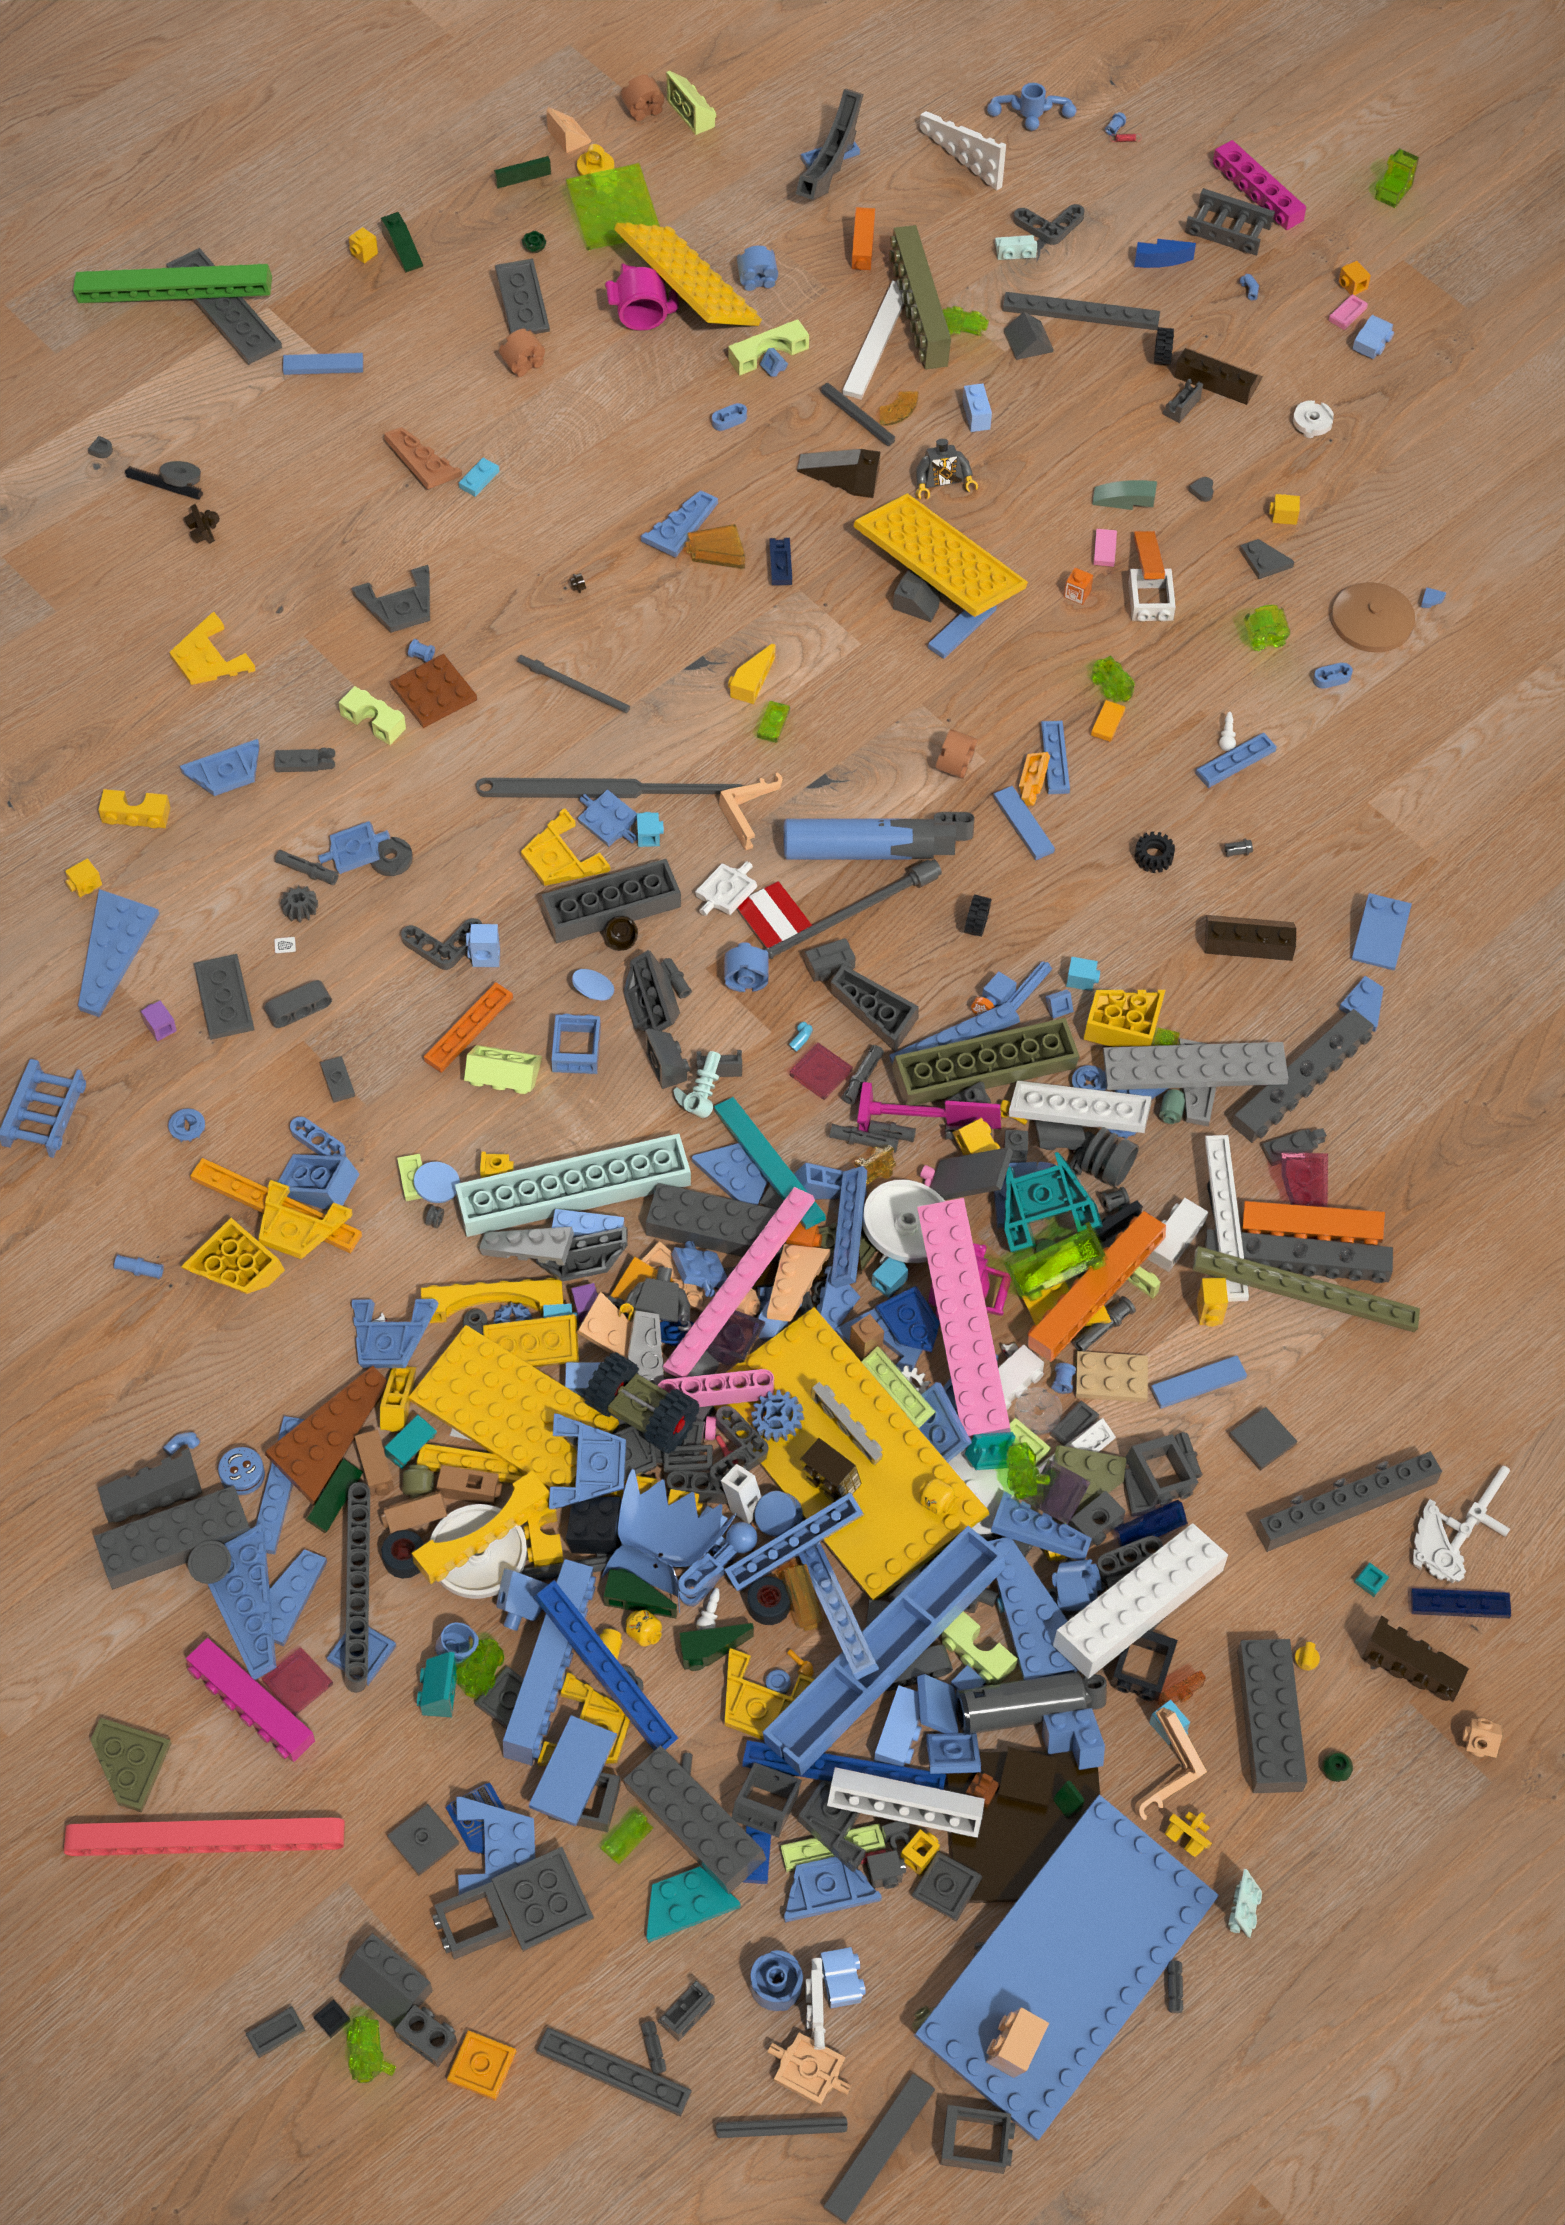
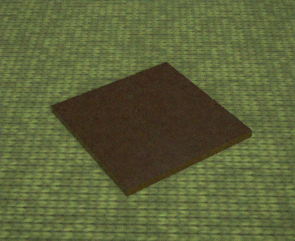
M1047 1750L1028 1751L1058 1758L1048 1808L998 1797V1789L988 1808L983 1807L978 1838L951 1832L952 1859L983 1877L968 1903L1016 1902L1091 1803L1100 1794L1098 1767L1079 1770L1073 1751L1048 1754ZM979 1752L981 1762L980 1773L993 1777L994 1781L1001 1784L1007 1752ZM977 1772L947 1773L948 1791L965 1795ZM1067 1781H1071L1085 1799L1082 1810L1070 1818L1065 1817L1053 1800L1054 1796Z

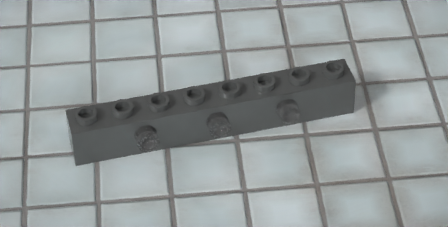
M1352 1009L1287 1067L1288 1084L1267 1085L1234 1115L1232 1127L1251 1143L1257 1138H1263L1270 1126L1273 1124L1277 1125L1288 1110L1291 1112L1297 1107L1300 1099L1303 1097L1307 1098L1317 1084L1321 1085L1326 1081L1330 1072H1336L1347 1057L1352 1058L1361 1044L1366 1045L1371 1040L1374 1025L1355 1009Z
M1207 1229L1204 1248L1218 1252L1216 1230ZM1241 1232L1244 1259L1292 1273L1303 1274L1309 1277L1317 1275L1326 1276L1330 1279L1348 1278L1352 1281L1368 1280L1375 1283H1384L1390 1281L1393 1272V1247Z
M1431 1451L1392 1467L1388 1461H1384L1375 1467L1377 1470L1375 1474L1348 1484L1346 1478L1339 1479L1333 1484L1335 1490L1305 1501L1303 1495L1293 1498L1290 1501L1292 1507L1260 1519L1256 1533L1266 1552L1437 1484L1442 1470Z

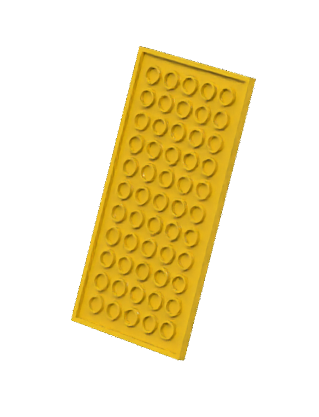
M815 1307L725 1372L769 1370L774 1376L773 1395H776L777 1390H780L783 1396L788 1391L791 1398L796 1396L798 1404L802 1405L803 1411L801 1413L804 1415V1420L800 1421L801 1429H794L796 1432L795 1436L788 1434L787 1441L783 1437H779V1441L775 1442L774 1437L767 1441L764 1436L765 1433L761 1435L767 1442L769 1449L767 1458L760 1465L782 1492L794 1496L800 1502L805 1520L834 1503L825 1496V1491L820 1487H812L806 1481V1474L802 1471L803 1466L800 1458L818 1438L822 1439L856 1465L862 1484L852 1495L864 1515L824 1539L823 1542L871 1600L881 1598L944 1550L967 1526L972 1528L989 1515V1510L918 1427L911 1422L906 1413ZM818 1382L823 1386L828 1385L835 1394L833 1398L839 1405L843 1403L851 1412L850 1418L855 1423L859 1421L867 1431L865 1435L870 1441L874 1439L881 1446L882 1459L876 1465H873L854 1445L852 1441L854 1437L852 1435L848 1437L839 1429L836 1417L830 1419L824 1413L821 1402L819 1401L816 1404L811 1399L812 1387ZM761 1401L714 1405L716 1411L723 1406L734 1408L757 1432L758 1428H754L752 1423L754 1419L751 1412L756 1411L754 1403L761 1404ZM792 1411V1415L789 1417V1421H790V1422H791L792 1417H793V1411ZM724 1416L722 1417L723 1420H724V1419H728L729 1421H731V1417H729V1418H725ZM743 1430L737 1431L735 1433L736 1436L739 1438H746L749 1436L748 1433ZM753 1447V1452L759 1451V1452L761 1453V1451H762L761 1449L756 1450V1449ZM934 1478H938L954 1488L957 1499L948 1513L944 1512L937 1515L921 1505L919 1490L925 1481L930 1482Z

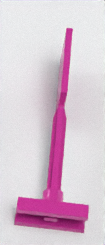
M863 1082L857 1119L859 1130L868 1132L871 1115L881 1114L945 1117L948 1126H965L982 1118L992 1129H1001L1002 1126L1000 1104L945 1101V1109L882 1104V1102L873 1101L872 1083Z

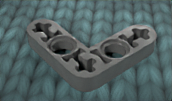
M1073 204L1051 223L1027 208H1018L1014 212L1013 222L1045 243L1056 245L1083 221L1085 209L1079 204ZM1060 223H1068L1069 226L1064 227ZM1039 224V225H1041L1042 227H1041V228H1035V227H1033V225Z
M476 918L466 920L444 944L413 925L403 928L401 938L406 947L438 968L449 970L468 952L466 944L460 948L455 947L453 944L458 940L466 943V934L471 933L469 930L471 924H482V922ZM426 944L434 946V949L431 951H425L422 948ZM441 956H442L443 958L449 957L450 960L445 959V960L442 961Z
M723 1406L718 1409L716 1425L738 1449L711 1467L709 1481L718 1488L723 1487L721 1483L723 1477H716V1473L720 1475L725 1473L726 1475L735 1466L732 1463L735 1459H742L746 1463L742 1467L750 1471L767 1458L769 1449L767 1442L734 1408L729 1406ZM723 1416H724L725 1418L731 1417V1421H729L728 1419H724V1420H723L722 1417H723ZM743 1430L747 1432L749 1436L746 1438H739L736 1436L735 1433L737 1431ZM753 1447H754L756 1450L761 1449V1450H762L761 1453H760L759 1451L753 1452Z

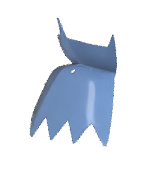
M631 1469L624 1488L618 1521V1536L622 1546L616 1549L609 1559L602 1577L612 1568L628 1570L646 1583L677 1596L680 1613L678 1581L672 1566L686 1567L695 1564L724 1534L735 1518L736 1513L720 1529L721 1504L698 1518L694 1492L668 1506L665 1481L662 1479L640 1495L635 1470Z

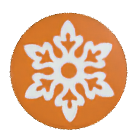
M977 997L971 1005L973 1013L977 1016L994 1008L993 1003L984 997Z

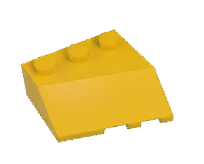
M1096 990L1083 1040L1111 1047L1151 1046L1165 990L1146 993V990H1137V993H1125L1123 990Z
M232 1218L181 1266L184 1270L245 1294L269 1287L285 1271L280 1260Z

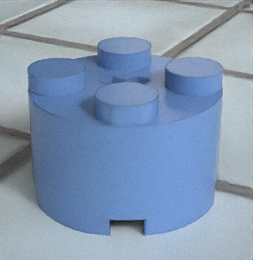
M752 246L745 249L744 254L737 256L736 261L740 282L745 287V290L752 291L756 287L772 288L775 286V281L778 278V269L775 253L772 249L769 251L766 246Z
M743 942L738 944V947L725 953L724 979L728 988L738 992H745V988H753L752 992L767 986L769 978L768 951L752 947L750 943Z
M1093 1560L1062 1562L1058 1567V1571L1053 1573L1052 1582L1058 1590L1057 1603L1061 1611L1083 1610L1097 1599V1590H1102L1101 1578L1097 1565L1091 1564Z
M780 1950L771 1951V1953L760 1956L751 1969L750 1988L753 1999L760 2006L771 2011H787L797 2002L802 1992L803 1974L796 1958ZM776 1978L781 1979V1982H778L777 1984L772 1983V1981H775Z

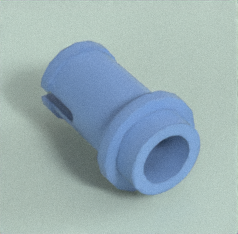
M1121 112L1115 113L1112 116L1111 122L1105 127L1106 133L1114 136L1113 134H1116L1120 127L1126 124V116Z

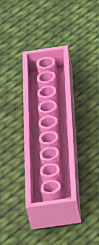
M964 1198L917 1207L959 1419L970 1440H972L974 1434L1011 1432Z

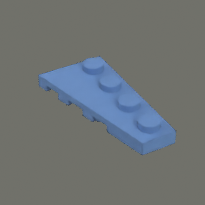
M700 490L683 503L682 508L670 513L665 521L654 525L652 531L641 535V541L673 557H677L717 506L718 498Z
M1004 1491L991 1532L1076 1560L1086 1559L1092 1538L1066 1524L1060 1525L1054 1522L1052 1516L1046 1513L1042 1515L1030 1509L1031 1505L1024 1501L1021 1503L1011 1498V1494Z

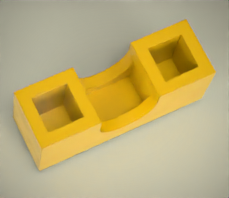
M103 789L99 806L102 823L110 825L122 824L132 827L166 828L170 812L168 795L146 793L145 799L141 804L130 806L128 805L125 791Z
M549 1504L543 1511H536L530 1515L528 1525L524 1526L526 1540H531V1547L527 1548L529 1562H534V1567L564 1562L560 1534L546 1535L541 1532V1528L545 1524L557 1522L556 1509L550 1510Z

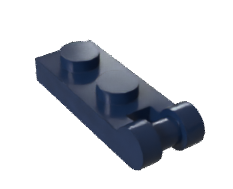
M790 537L784 538V540L769 538L772 585H792Z

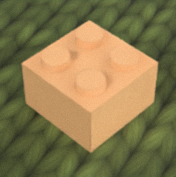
M1022 2007L1014 2012L1011 2011L1008 2016L1004 2015L998 2026V2030L1001 2032L997 2040L993 2039L986 2051L989 2054L986 2063L1013 2078L1026 2072L1049 2023Z

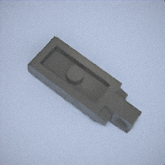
M1323 1128L1313 1130L1312 1132L1309 1129L1302 1130L1264 1143L1262 1149L1271 1166H1275L1312 1153L1314 1149L1318 1148V1144L1325 1142L1327 1135Z

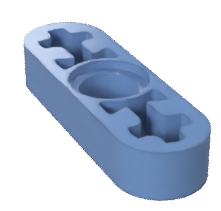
M297 1117L291 1121L290 1130L292 1136L320 1156L346 1157L345 1146L307 1118ZM305 1126V1131L302 1129L297 1131V1127L302 1128ZM321 1136L324 1138V1142L316 1145L312 1143V1139ZM331 1150H333L334 1152H336V1151L339 1150V1153H340V1154L334 1153V1154L332 1155V1154H331Z

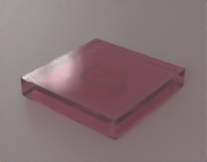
M817 1043L790 1070L789 1076L825 1100L853 1071V1067L826 1047Z
M301 1647L262 1678L263 1683L294 1716L333 1685L332 1680Z

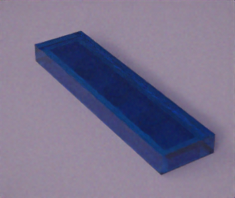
M1411 1589L1412 1614L1510 1619L1511 1617L1510 1593Z

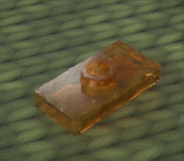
M1197 1671L1160 1693L1157 1704L1159 1707H1162L1169 1700L1173 1703L1187 1701L1193 1696V1692L1203 1687L1206 1676L1202 1671Z

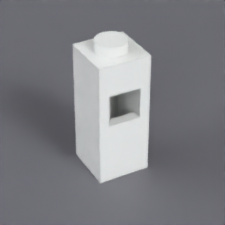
M736 1464L723 1477L721 1483L731 1512L733 1514L736 1513V1516L750 1524L755 1518V1508L761 1499V1494L755 1475Z

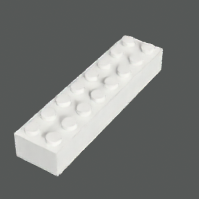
M1192 1523L1057 1629L1053 1646L1089 1679L1220 1574L1224 1569L1228 1554Z

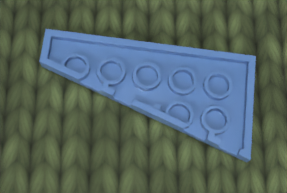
M99 889L78 1003L80 1011L97 1017L101 1016L159 916L158 909Z
M262 1524L224 1544L231 1555L230 1569L220 1581L208 1584L246 1667L254 1680L276 1668L265 1531Z
M1008 1537L988 1541L1005 1555L1006 1568L995 1579L1023 1680L1079 1671L1053 1646L1057 1629L1068 1621L1019 1548Z

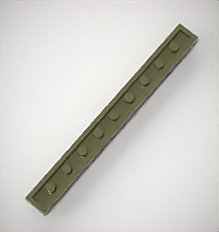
M1198 1246L1195 1250L1193 1271L1218 1278H1226V1280L1414 1333L1418 1329L1420 1308Z

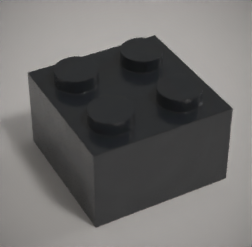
M595 1497L571 1504L566 1536L571 1553L613 1554L621 1546L618 1536V1521L621 1507L620 1497Z

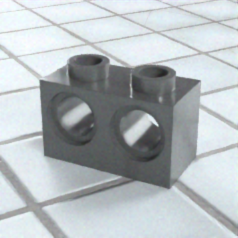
M414 2005L396 2027V2037L438 2068L457 2044L456 2035L454 2034L456 2031L445 2022L440 2024L434 2020L435 2015L427 2008L422 2007L420 2009ZM415 2022L424 2023V2027L420 2031H412L410 2029ZM436 2037L445 2039L444 2044L439 2047L432 2046L431 2042Z

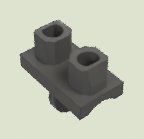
M979 1082L947 1099V1101L992 1103L986 1093L983 1082Z

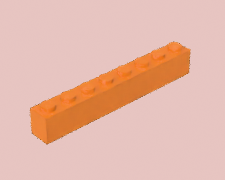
M1145 1211L1138 1217L1135 1216L1129 1223L1128 1228L1116 1236L1114 1243L1102 1251L1096 1263L1092 1262L1088 1266L1083 1277L1077 1278L1074 1281L1069 1292L1060 1296L1056 1306L1052 1310L1048 1309L1045 1312L1042 1321L1038 1325L1031 1327L1028 1332V1347L1052 1362L1165 1239L1166 1225Z

